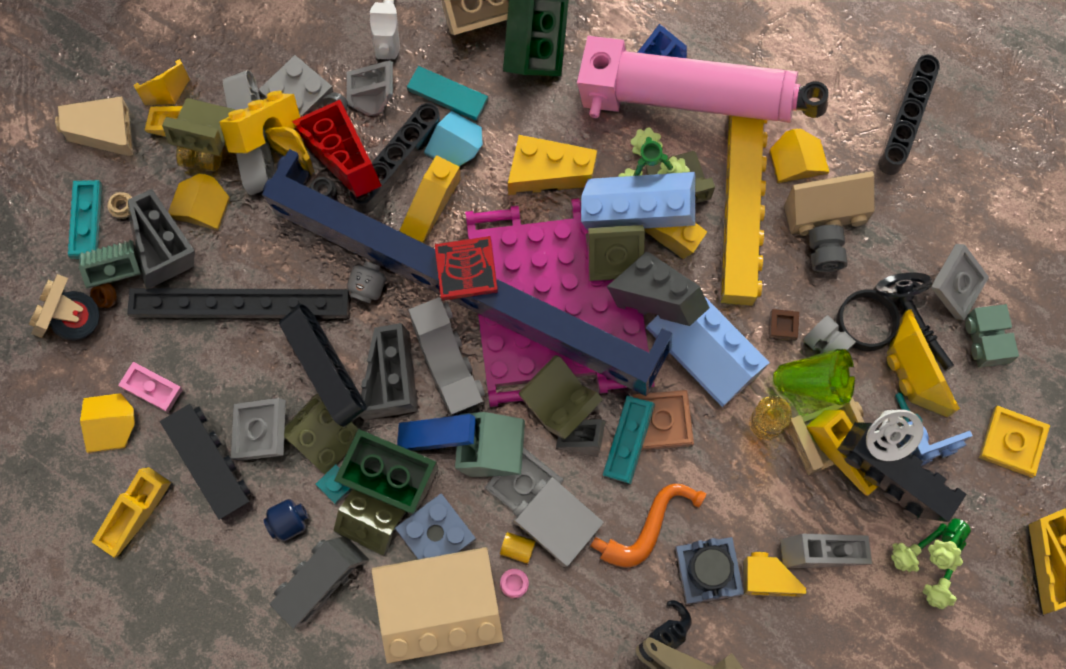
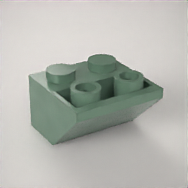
M488 412L460 414L475 416L474 444L457 446L455 469L469 477L521 475L525 420Z

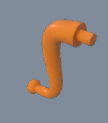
M674 483L667 485L654 498L643 529L633 545L624 546L613 539L606 543L595 536L590 547L601 552L600 559L619 567H635L644 562L652 553L660 534L669 501L674 496H683L690 499L693 505L699 508L707 493L695 491L683 484Z

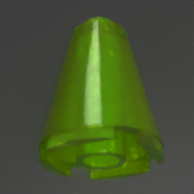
M835 349L779 365L773 374V381L781 392L836 405H845V403L851 401L854 393L855 376H850L849 367H854L850 353L846 349Z

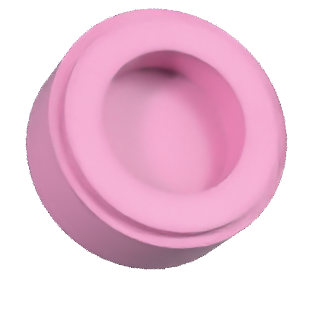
M519 569L507 570L500 579L501 591L509 598H520L528 590V577Z

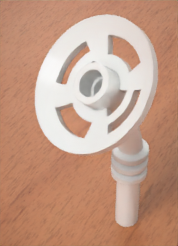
M886 410L870 426L866 436L867 448L879 460L895 461L911 454L920 444L924 432L923 424L913 412L907 410ZM903 416L909 418L913 424L909 425L907 421L903 419ZM898 422L902 423L904 426L899 427ZM882 423L879 430L875 431L878 425ZM906 434L912 435L905 445L897 448L896 444L901 442ZM884 436L888 442L881 440V437ZM877 440L879 445L887 448V450L878 449L875 447L874 442Z

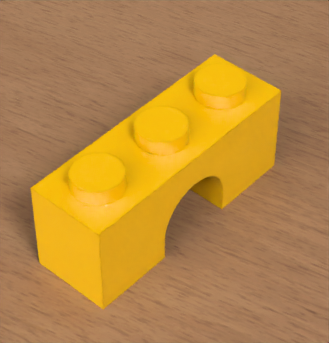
M280 90L268 93L266 95L267 98L264 100H255L248 103V108L238 109L228 113L229 117L219 121L228 152L248 153L265 144L263 126L265 131L268 128L275 127L294 129L292 121L300 118L294 94H283Z

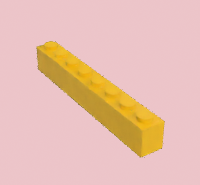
M729 115L721 303L753 306L757 297H761L762 281H758V271L761 272L763 267V255H759V246H763L764 230H760V221H763L765 216V205H761V196L764 197L766 190V181L762 180V172H765L767 157L762 156L763 148L767 146L768 133L763 132V125L767 124L768 120Z

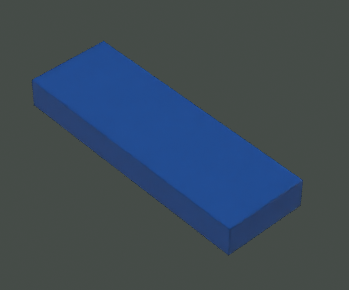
M466 414L399 423L397 445L410 451L474 444L475 416Z

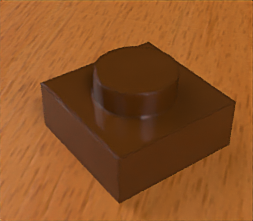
M772 309L770 312L769 338L796 341L799 330V312Z

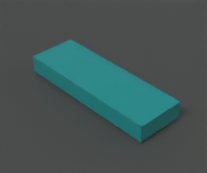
M420 66L417 67L407 85V91L475 121H478L488 102L487 95Z
M100 180L73 181L68 257L70 259H79L81 252L85 254L86 251L91 252L92 249L96 251L98 248L102 183Z
M631 396L626 397L603 472L604 477L631 484L655 407L653 402Z

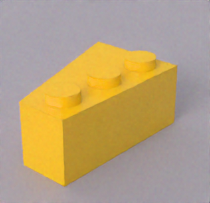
M519 135L508 180V195H516V192L533 191L535 193L545 189L557 188L558 190L585 187L587 180L593 178L597 150Z
M1066 508L1028 524L1043 615L1066 607Z

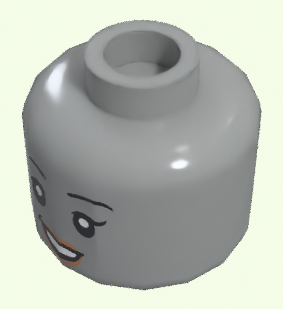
M365 261L364 266L355 265L352 268L347 283V289L351 292L350 297L367 303H371V300L379 299L386 281L385 275L379 272L380 266Z

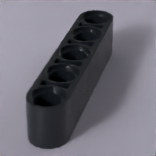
M926 54L919 57L909 75L878 162L879 169L887 175L897 174L909 156L940 69L939 60L933 55ZM921 69H925V70H927L929 73H925V72L922 71ZM913 90L920 92L921 95L914 93ZM905 112L911 113L913 117H909ZM897 134L903 135L906 139L899 138ZM888 156L895 157L898 162H893Z
M421 104L372 162L377 176H386L385 179L380 181L382 186L366 193L365 195H369V198L365 201L357 200L358 197L350 191L351 200L356 211L362 214L373 211L428 145L437 124L440 122V113L434 104ZM426 117L434 118V120L430 122L423 121V119ZM410 136L418 137V139L413 142L406 140ZM395 155L402 157L398 161L390 160Z
M300 303L279 321V325L329 414L338 425L346 427L366 411V403L316 317L307 306Z

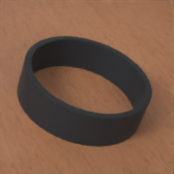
M865 289L854 292L847 297L838 310L836 323L839 325V332L845 331L856 341L852 346L853 348L862 351H875L887 345L895 336L899 328L900 316L895 303L889 297L879 294L876 290ZM861 297L872 298L881 302L888 309L892 317L893 328L890 337L883 342L875 344L863 343L855 339L847 331L843 322L845 305Z

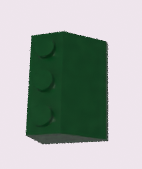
M509 0L503 72L523 75L562 76L569 0Z
M358 429L334 481L414 515L432 484L438 470L437 461Z

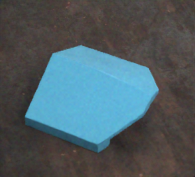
M451 111L437 124L424 154L433 159L437 155L460 167L473 159L482 147V127Z

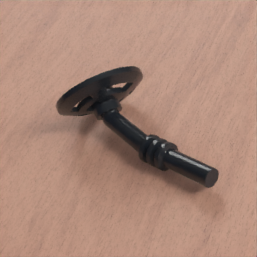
M909 272L891 275L880 280L876 285L877 292L883 296L897 298L901 301L905 311L912 310L932 354L945 371L951 369L954 366L953 362L937 342L938 337L933 335L934 332L930 330V326L925 325L912 301L915 295L928 290L932 286V278L923 273ZM893 284H896V286H894L892 289L887 288Z

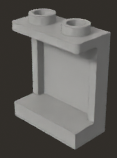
M553 477L548 478L546 481L541 479L531 490L534 496L528 503L523 500L513 511L516 517L512 520V523L520 526L555 557L554 560L562 567H568L604 522Z

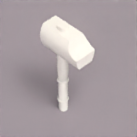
M383 0V3L375 2L370 10L374 54L377 59H395L400 51V40L394 0Z

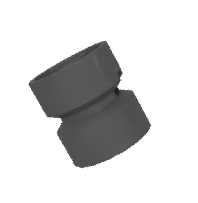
M823 225L809 231L810 248L815 250L811 254L812 269L817 272H833L847 267L846 249L842 248L845 245L844 228L839 225Z

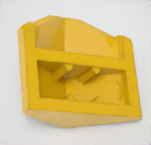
M180 59L175 61V66L141 85L139 83L133 85L144 105L176 104L190 81Z
M288 127L268 128L265 134L270 147L283 156H286L289 149L297 152L299 155L298 161L302 168L307 170L312 176L315 171L299 133Z
M803 129L786 131L769 150L777 183L829 174L821 140Z
M197 174L178 184L168 213L173 219L219 231L230 197L214 177L206 174Z
M121 393L83 398L80 424L86 452L93 453L127 447L128 439L135 426L134 408Z

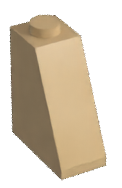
M122 96L58 106L59 116L55 117L58 132L63 133L67 141L126 156L133 155L129 109Z

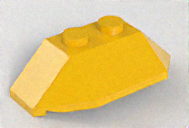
M912 310L906 311L900 318L897 333L889 345L887 351L888 365L892 371L896 372L900 380V390L904 396L908 397L911 403L945 417L952 416L960 408Z

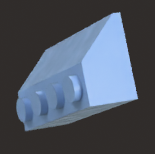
M695 172L588 179L581 198V222L587 230L588 228L643 225L644 228L695 226Z
M707 298L706 301L710 308L690 326L660 319L659 315H657L647 325L646 329L656 339L662 328L672 332V348L669 353L722 407L753 382L770 363Z

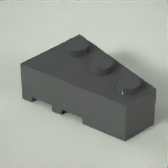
M153 189L129 199L128 217L145 289L148 290L194 267V249Z
M648 251L607 286L618 308L637 309L638 313L645 315L647 312L659 315L660 319L687 326L693 324L710 308L699 285Z
M402 323L375 327L367 358V371L361 385V396L366 403L367 409L359 416L367 420L416 412L418 407L410 333Z
M343 536L326 541L324 539L321 540L311 551L314 555L307 562H301L293 570L292 573L295 576L288 583H282L275 590L274 595L276 597L269 605L292 629L303 626L330 599L329 596L340 584L344 586L350 580L348 575L357 565L362 564L364 566L369 561V558L349 538Z

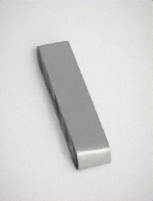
M250 70L223 79V88L228 108L235 110L248 108V103L260 100L257 82ZM264 126L263 136L265 144L248 153H236L242 184L249 195L262 192L267 180L272 179L275 174L270 145Z

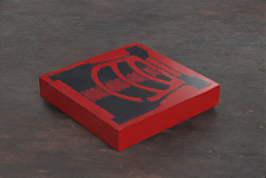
M491 236L435 244L442 301L498 293Z

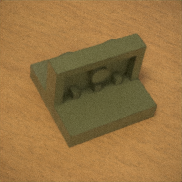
M644 226L588 228L586 246L589 280L616 279L644 254Z

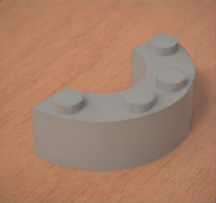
M438 297L408 309L419 345L449 413L454 414L483 402L481 397L485 395L482 384L480 380L474 381L473 376L470 374L473 370L467 356L462 358L459 351L462 343L457 331H452L449 319L453 318L448 303H442L441 298Z

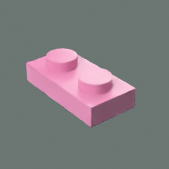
M135 362L131 364L118 385L120 388L169 413L183 390L180 386Z

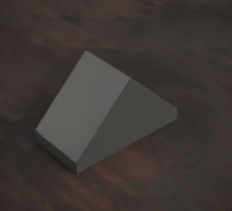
M583 420L566 439L558 436L556 448L599 456L605 420Z

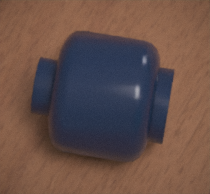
M287 499L269 508L266 512L267 518L263 519L273 539L278 538L280 541H286L305 531V520L309 517L302 503L296 505L293 500Z

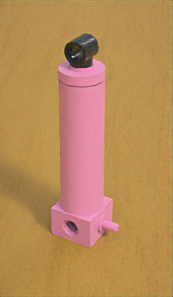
M595 36L587 37L577 80L583 108H590L589 115L592 118H598L601 110L619 112L621 102L790 123L793 111L801 110L803 114L811 118L822 116L828 108L829 98L828 88L821 82L812 81L805 86L797 84L798 71L627 52L624 40ZM811 98H818V99H820V101L813 102V101H810L809 99H811Z

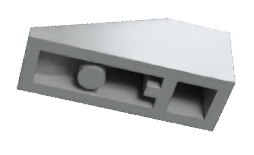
M799 534L780 539L783 565L786 568H821L872 564L869 536Z

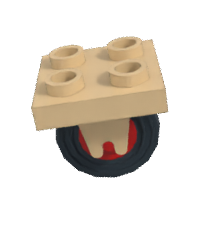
M57 274L54 281L48 279L39 300L44 301L43 306L37 305L29 322V325L33 326L31 334L42 338L49 325L54 333L63 339L73 341L84 339L98 325V307L93 299L83 292L69 291L62 293L68 278Z

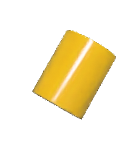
M507 532L500 555L529 564L536 541Z

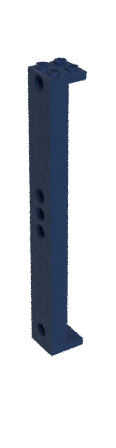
M289 149L286 156L280 158L277 164V171L272 179H268L265 183L262 194L275 214L440 295L434 248L304 186L310 173L302 168L298 161L299 155L297 152ZM498 279V293L451 299V301L644 396H647L672 348V332L663 328L648 353Z

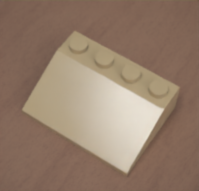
M487 547L372 568L380 629L387 663L504 642Z

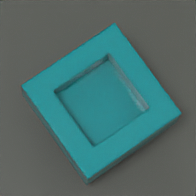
M336 464L315 484L335 505L353 490L334 481L340 469Z

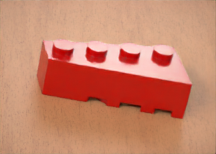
M341 100L292 121L304 145L356 197L382 186Z

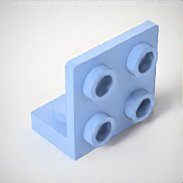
M923 426L922 440L911 454L923 461L921 466L932 462V459L940 455L944 458L957 453L958 449L967 446L965 441L973 435L971 431H967L929 445V436ZM906 434L904 439L899 442L901 447L910 440L912 435Z

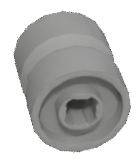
M827 315L806 335L803 341L814 351L820 350V357L832 367L852 348L856 341L845 331L839 332V325Z

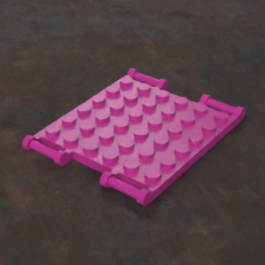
M579 198L571 199L573 219L522 225L518 205L510 206V209L480 213L465 211L469 239L491 236L496 278L649 353L643 314L638 313L637 309L630 307L625 309L618 308L607 288L615 279L589 280L586 233H588V230L581 222V201ZM512 220V226L480 230L475 228V224ZM478 314L490 407H497L499 403L523 401L519 395L520 390L496 393V387L528 383L555 355L562 358L576 377L596 375L599 394L608 393V390L628 388L612 379H606V376Z

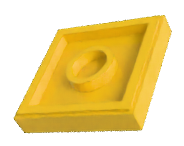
M996 406L993 409L979 458L1033 478L1037 473L1050 425Z

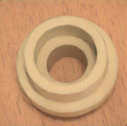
M123 192L113 194L108 201V210L111 215L118 219L127 218L128 200L132 196ZM125 203L126 207L119 210V205Z

